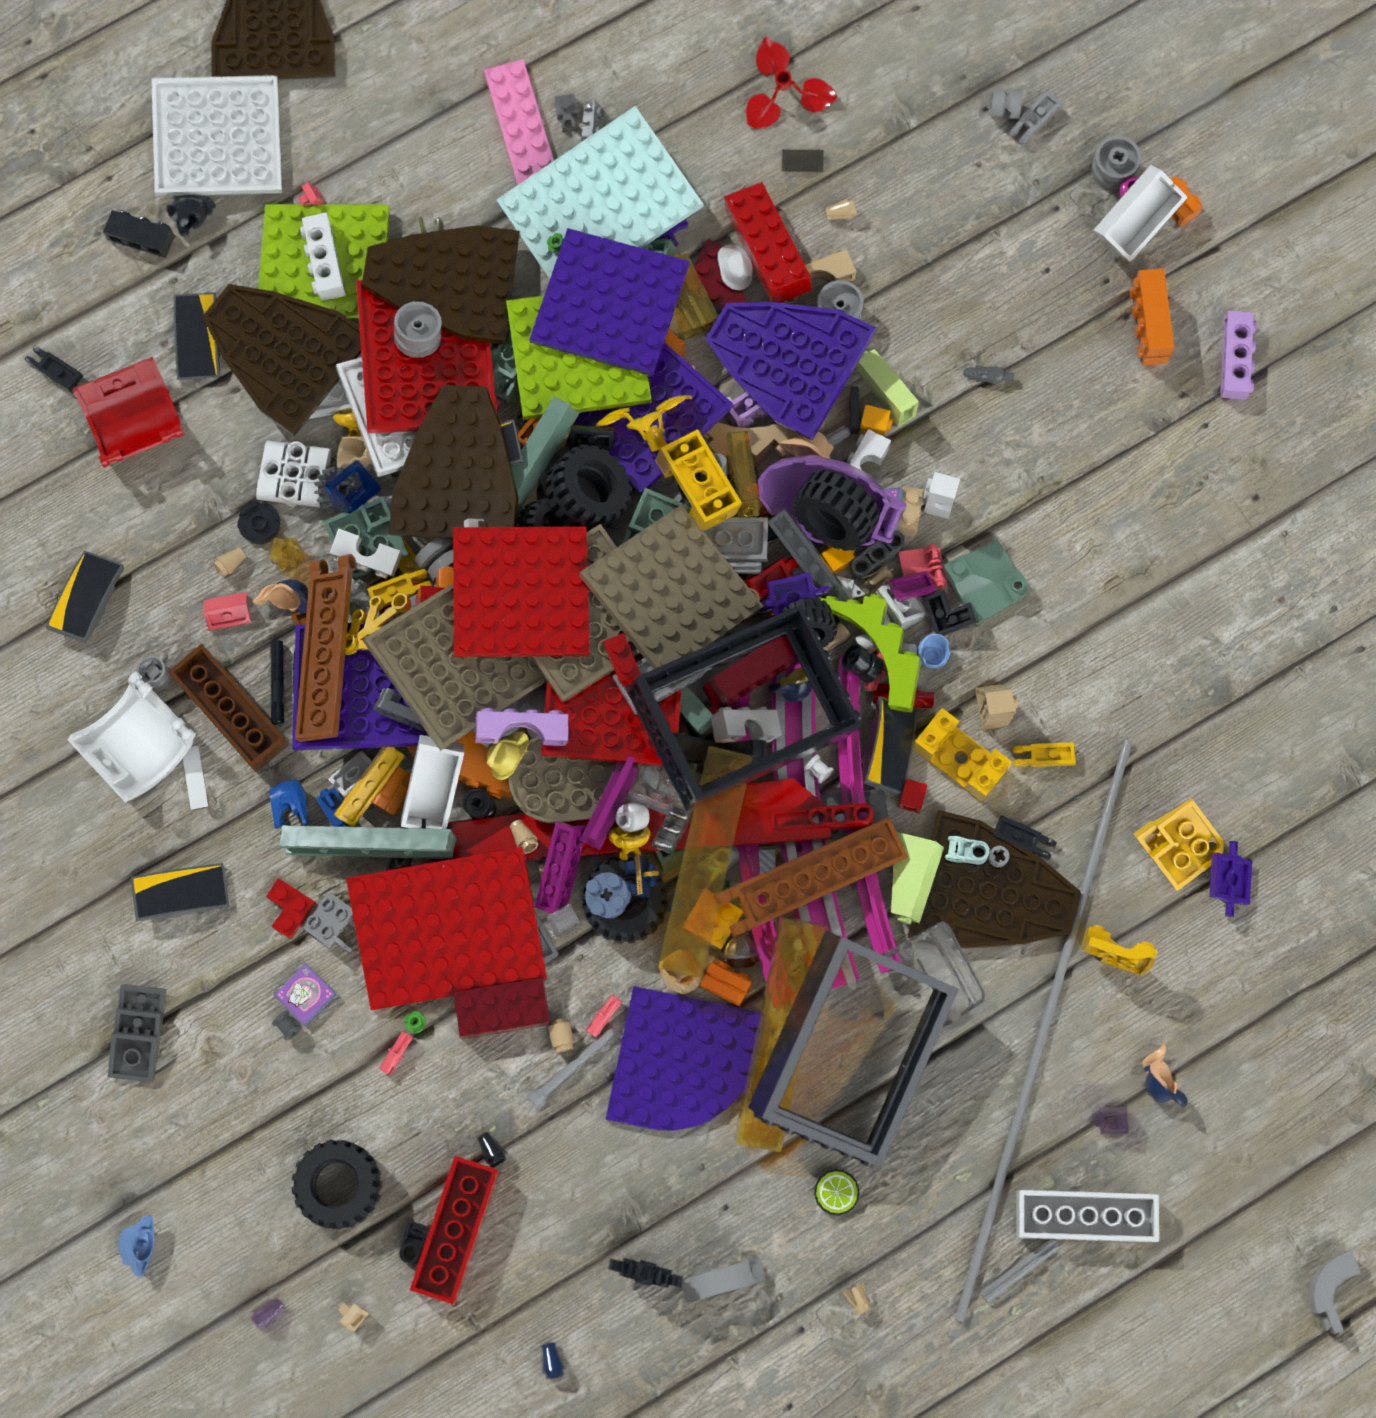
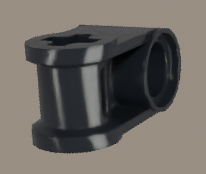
M410 1218L399 1250L400 1259L404 1263L415 1265L419 1262L431 1227L430 1224L426 1226L414 1222V1219ZM408 1248H415L416 1257L413 1260H406L405 1251Z

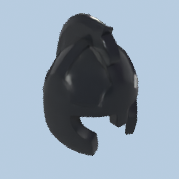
M183 195L166 205L167 214L177 223V229L181 236L189 234L191 228L195 230L202 226L207 215H211L213 208H216L215 203L206 195Z

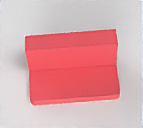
M243 592L204 600L203 613L208 630L251 623L247 593Z

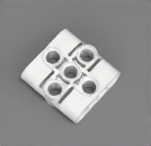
M267 440L258 479L257 500L284 503L290 507L301 505L321 508L323 503L316 501L319 498V494H314V491L318 490V487L314 484L320 480H310V478L314 474H322L323 469L330 468L331 449L306 446L301 442L283 443ZM295 452H303L301 456L293 457ZM271 469H278L275 474H268ZM291 472H299L296 477H289ZM288 492H295L293 497H285Z

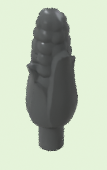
M976 365L974 368H965L963 371L964 377L976 379V382L998 384L1002 383L1003 380L1014 381V373L1004 372L1000 367Z

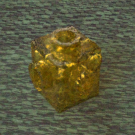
M274 538L269 559L272 564L278 565V568L289 571L291 568L297 569L299 563L302 564L304 551L300 543L295 539L285 538L283 540Z

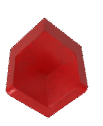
M906 779L898 808L920 814L928 787L927 784Z

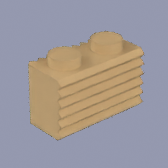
M903 486V501L907 504V507L900 515L898 531L904 536L915 537L919 525L924 491L919 488Z

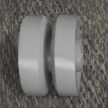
M1113 136L1102 141L1096 150L1092 162L1091 171L1094 180L1105 189L1120 190L1121 184L1125 179L1136 177L1141 162L1140 149L1134 141L1127 137Z
M837 280L828 283L822 288L818 294L817 307L837 309L861 320L864 300L862 292L856 285L849 281Z
M410 302L403 305L397 311L394 317V342L397 348L405 355L413 358L429 356L438 349L441 342V316L432 305L424 302Z
M435 538L415 558L418 567L427 571L426 577L433 586L436 585V575L439 568L453 567L452 538Z

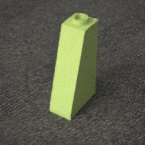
M875 349L870 352L865 351L855 368L884 409L891 411L890 417L896 426L900 427L916 417L919 401Z
M897 832L908 858L894 864L891 913L896 915L898 921L910 924L911 921L920 923L944 847L936 841Z

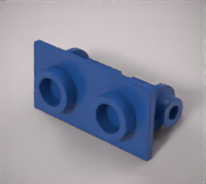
M333 787L330 790L327 788L323 789L320 792L321 795L316 800L332 826L351 827L334 815L343 802L336 788Z

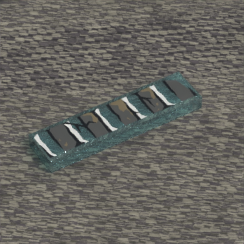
M691 770L699 786L711 781L709 776ZM677 794L652 842V847L673 855L697 807L686 811Z

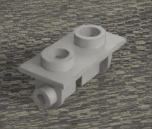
M593 100V104H587L584 108L583 123L590 125L583 126L582 141L603 128L605 111L596 100Z

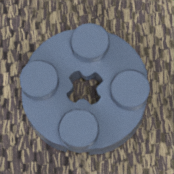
M609 872L601 873L586 885V903L595 915L607 919L618 917L625 911L624 908L630 902V887L624 879L616 874ZM607 890L613 893V896L609 898L610 901L603 898Z

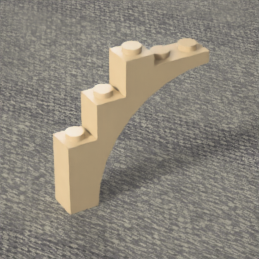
M825 420L821 425L819 431L825 426ZM716 423L704 437L710 442L712 454L720 453L728 461L741 449V453L746 459H752L756 463L773 446L776 453L781 457H791L793 454L780 447V444L783 440L792 439L799 434L780 424L767 427L742 428Z

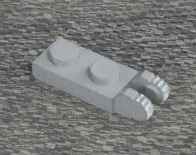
M1046 91L1020 117L1019 122L1010 131V135L1014 137L1023 126L1026 127L1028 131L1022 135L1019 141L1024 145L1061 108L1062 103Z

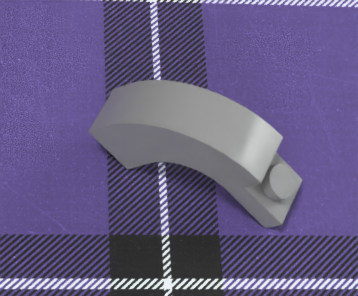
M1353 1251L1340 1253L1325 1261L1316 1271L1310 1285L1309 1303L1312 1314L1322 1313L1321 1322L1324 1329L1329 1331V1334L1344 1331L1334 1306L1333 1298L1336 1287L1344 1279L1361 1274Z
M760 1258L683 1279L681 1286L685 1301L689 1303L766 1281Z

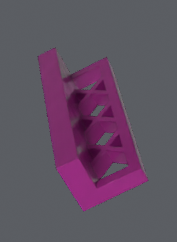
M561 821L555 823L535 908L550 914L567 912L584 845L580 838L586 826H571Z

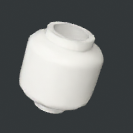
M637 801L623 804L616 813V822L624 832L630 833L643 830L649 823L648 809L643 803Z

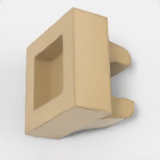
M343 1303L338 1309L343 1315L339 1322L353 1332L369 1314L363 1307L355 1303L352 1307Z

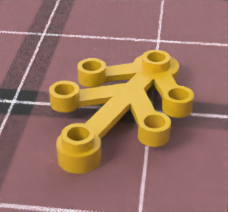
M404 593L396 594L392 598V607L379 617H377V613L385 605L384 600L379 596H373L370 599L368 615L362 609L355 610L352 614L353 620L350 631L347 633L345 654H354L358 649L369 650L364 644L363 639L380 629L383 624L399 612L405 613L411 608L410 598ZM365 622L364 628L359 631L360 624Z

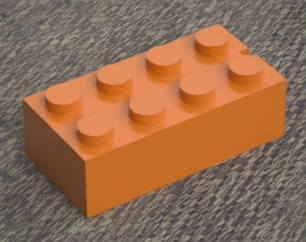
M1164 268L1139 270L1136 278H1133L1132 287L1129 289L1130 299L1134 300L1132 318L1136 319L1137 324L1134 328L1135 338L1139 339L1137 357L1141 359L1142 366L1167 364L1175 346Z

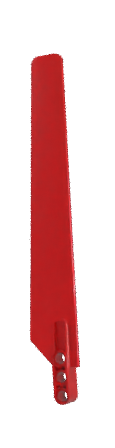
M793 778L744 784L692 808L690 813L673 808L679 798L677 793L646 797L649 812L647 828L650 830V837L646 844L639 847V850L644 852L831 839V831L863 829L872 825L874 819L873 810L866 803L826 806ZM670 812L687 817L682 827L665 822ZM861 812L869 814V817L865 820H861L857 816ZM525 813L457 822L451 830L457 838L453 858L517 847L510 825L516 820H521L538 838V847L531 853L526 854V859L547 858L555 823L540 822ZM838 814L847 816L844 821H837L835 819ZM820 815L825 819L821 823H815L813 818ZM615 818V821H614V823H613L611 829L614 828L615 826H618V824H617V822H616V818ZM589 820L565 823L571 826H587ZM670 825L673 830L680 831L674 842L658 837L663 826ZM607 835L600 850L584 843L581 856L620 853L622 849L611 843ZM655 841H657L658 843L667 845V846H672V847H671V849L665 848V847H663V846H660V845H658V844H655Z

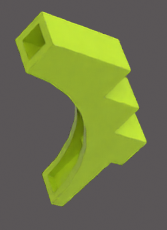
M871 594L870 597L864 596L863 604H860L859 601L852 599L844 602L838 601V598L826 596V599L820 598L821 601L825 600L830 605L833 615L851 622L866 633L874 642L883 656L888 670L890 685L888 705L890 709L912 713L921 659L913 652L901 654L904 630L900 628V625L895 623L884 625L888 606L886 599H883V596Z

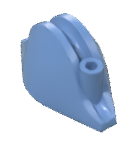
M145 1215L137 1224L125 1228L118 1239V1251L122 1257V1264L131 1266L134 1274L138 1277L144 1276L154 1249L155 1233L152 1215Z

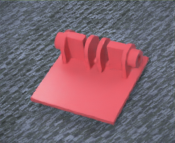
M936 544L927 545L928 548L898 552L903 577L928 571L937 589L948 588L946 576L942 571L944 565L940 547H936Z

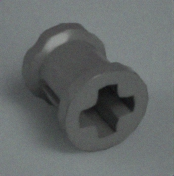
M288 1011L281 1013L272 1022V1025L277 1026L284 1034L285 1041L293 1038L302 1029L300 1025H296L289 1017L290 1013Z

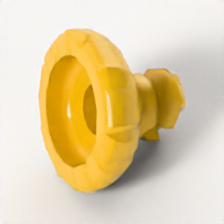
M353 411L339 412L333 416L334 421L338 425L348 428V437L362 436Z
M615 826L610 829L608 836L611 843L622 849L620 858L624 861L628 859L627 854L629 852H634V855H641L639 847L648 842L650 830L645 827L643 830L628 833L624 832L619 826Z

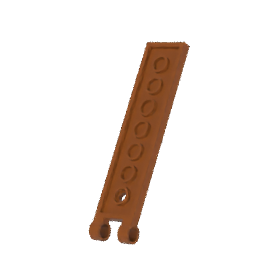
M352 554L339 556L338 572L328 573V564L324 559L314 560L310 563V582L295 740L298 742L338 736L352 571H355L357 566L356 559Z
M888 817L714 896L719 906L737 898L746 919L729 926L733 937H736L908 858V855ZM759 895H763L765 897V903H760L758 901Z

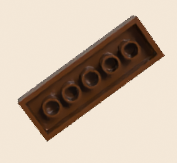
M202 643L168 671L255 773L290 745Z

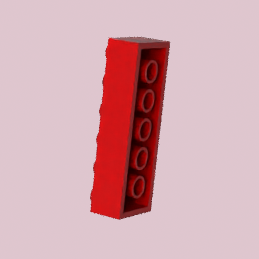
M763 182L724 196L725 211L748 257L752 261L753 267L770 301L781 303L812 291L811 276Z
M454 1156L409 1289L410 1291L456 1305L500 1174L498 1169Z

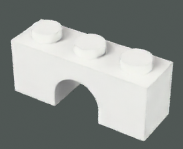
M868 429L865 435L861 434L856 444L858 449L855 453L851 452L846 463L860 470V466L868 461L881 465L890 448L891 440Z
M937 472L934 473L933 479L928 478L922 505H925L924 513L949 519L960 479Z
M338 529L330 550V554L334 556V561L338 562V558L341 555L352 554L356 559V569L364 572L367 569L375 571L374 575L387 579L388 576L394 578L402 556L400 550L379 543L378 549L373 555L362 556L359 552V545L362 540L360 536Z
M724 707L719 709L718 713L711 716L715 742H735L746 736L745 728L748 730L751 740L770 742L782 735L777 710H767V707L750 710L749 707H742L737 710H732L731 707Z

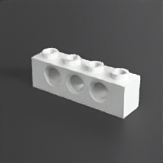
M327 212L302 218L303 226L300 227L302 238L307 240V245H304L306 257L311 259V263H308L310 275L315 278V281L312 282L314 294H318L321 301L346 296ZM325 274H330L328 277H322Z

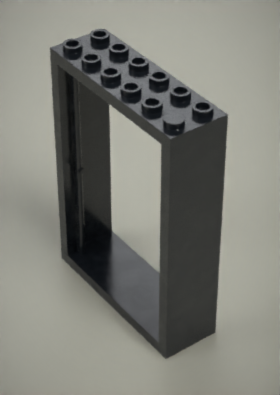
M801 605L637 676L625 689L686 811L850 736L862 726L860 714L857 710H854L849 693L843 689L840 683L839 673L833 669L830 663V656L823 649L820 643V636L816 630H813L810 624V617ZM786 635L831 726L765 757L759 756L757 757L758 760L699 786L653 693L773 639Z
M825 930L748 1108L754 1112V1117L773 1127L775 1125L788 1134L801 1136V1139L810 1143L816 1142L829 1151L833 1152L835 1150L840 1155L851 1160L854 1158L872 1168L873 1164L882 1167L959 989ZM848 950L934 988L867 1142L780 1107V1103Z

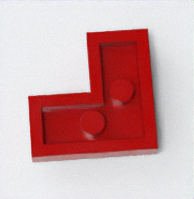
M279 878L266 895L268 899L284 908L271 927L291 940L316 902Z

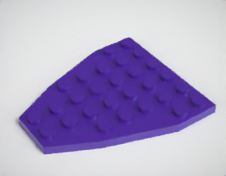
M778 302L726 303L707 335L706 341L731 377L777 424L813 441L877 330L874 326L837 309Z

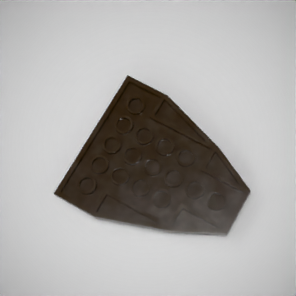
M226 0L211 40V77L277 76V80L336 77L335 37L321 1Z
M475 225L412 234L368 246L362 288L398 310L410 302H424L432 305L441 316V330L461 339L505 345L508 324L506 301L511 300L520 231Z
M228 284L202 316L223 359L260 412L294 437L339 382L340 377L336 364L357 359L361 354L359 326L339 311L275 291Z
M443 385L417 431L393 489L389 535L453 539V527H464V521L467 519H484V521H478V527H516L519 497L504 431L486 387Z
M938 810L931 840L939 843L944 849L920 923L911 921L907 939L948 950L1018 946L1071 934L1080 894L1078 888L1042 858L983 821ZM992 834L997 835V836L1000 837L1001 839H998V838L992 836ZM959 836L985 842L989 847V852L993 847L1003 846L1009 852V860L1002 867L993 866L988 858L985 863L980 865L948 861L945 859L950 844L948 837ZM981 848L973 850L975 857L981 858L985 855L984 850ZM999 851L998 854L996 852L993 853L996 856L995 861L999 862L1000 859L1004 861L1002 852Z

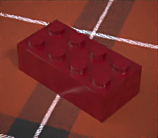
M786 635L780 636L721 671L701 688L715 709L721 706L723 708L729 707L739 698H743L751 693L756 687L762 686L775 675H779L788 669L789 666L794 664L792 659L796 655Z
M543 978L453 992L459 1037L462 1040L551 1025Z

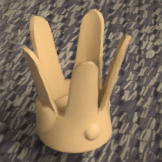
M883 565L878 571L862 577L872 576L863 585H873L879 582L872 590V594H877L881 586L888 584L894 578L891 573L893 568L889 570Z
M862 1282V1287L860 1283H857L856 1287L852 1288V1293L845 1289L842 1293L853 1306L855 1314L864 1313L865 1317L868 1318L866 1311L871 1309L872 1306L867 1300L864 1282Z

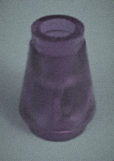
M276 1297L254 1310V1314L250 1316V1319L260 1331H263L265 1328L268 1329L285 1306Z

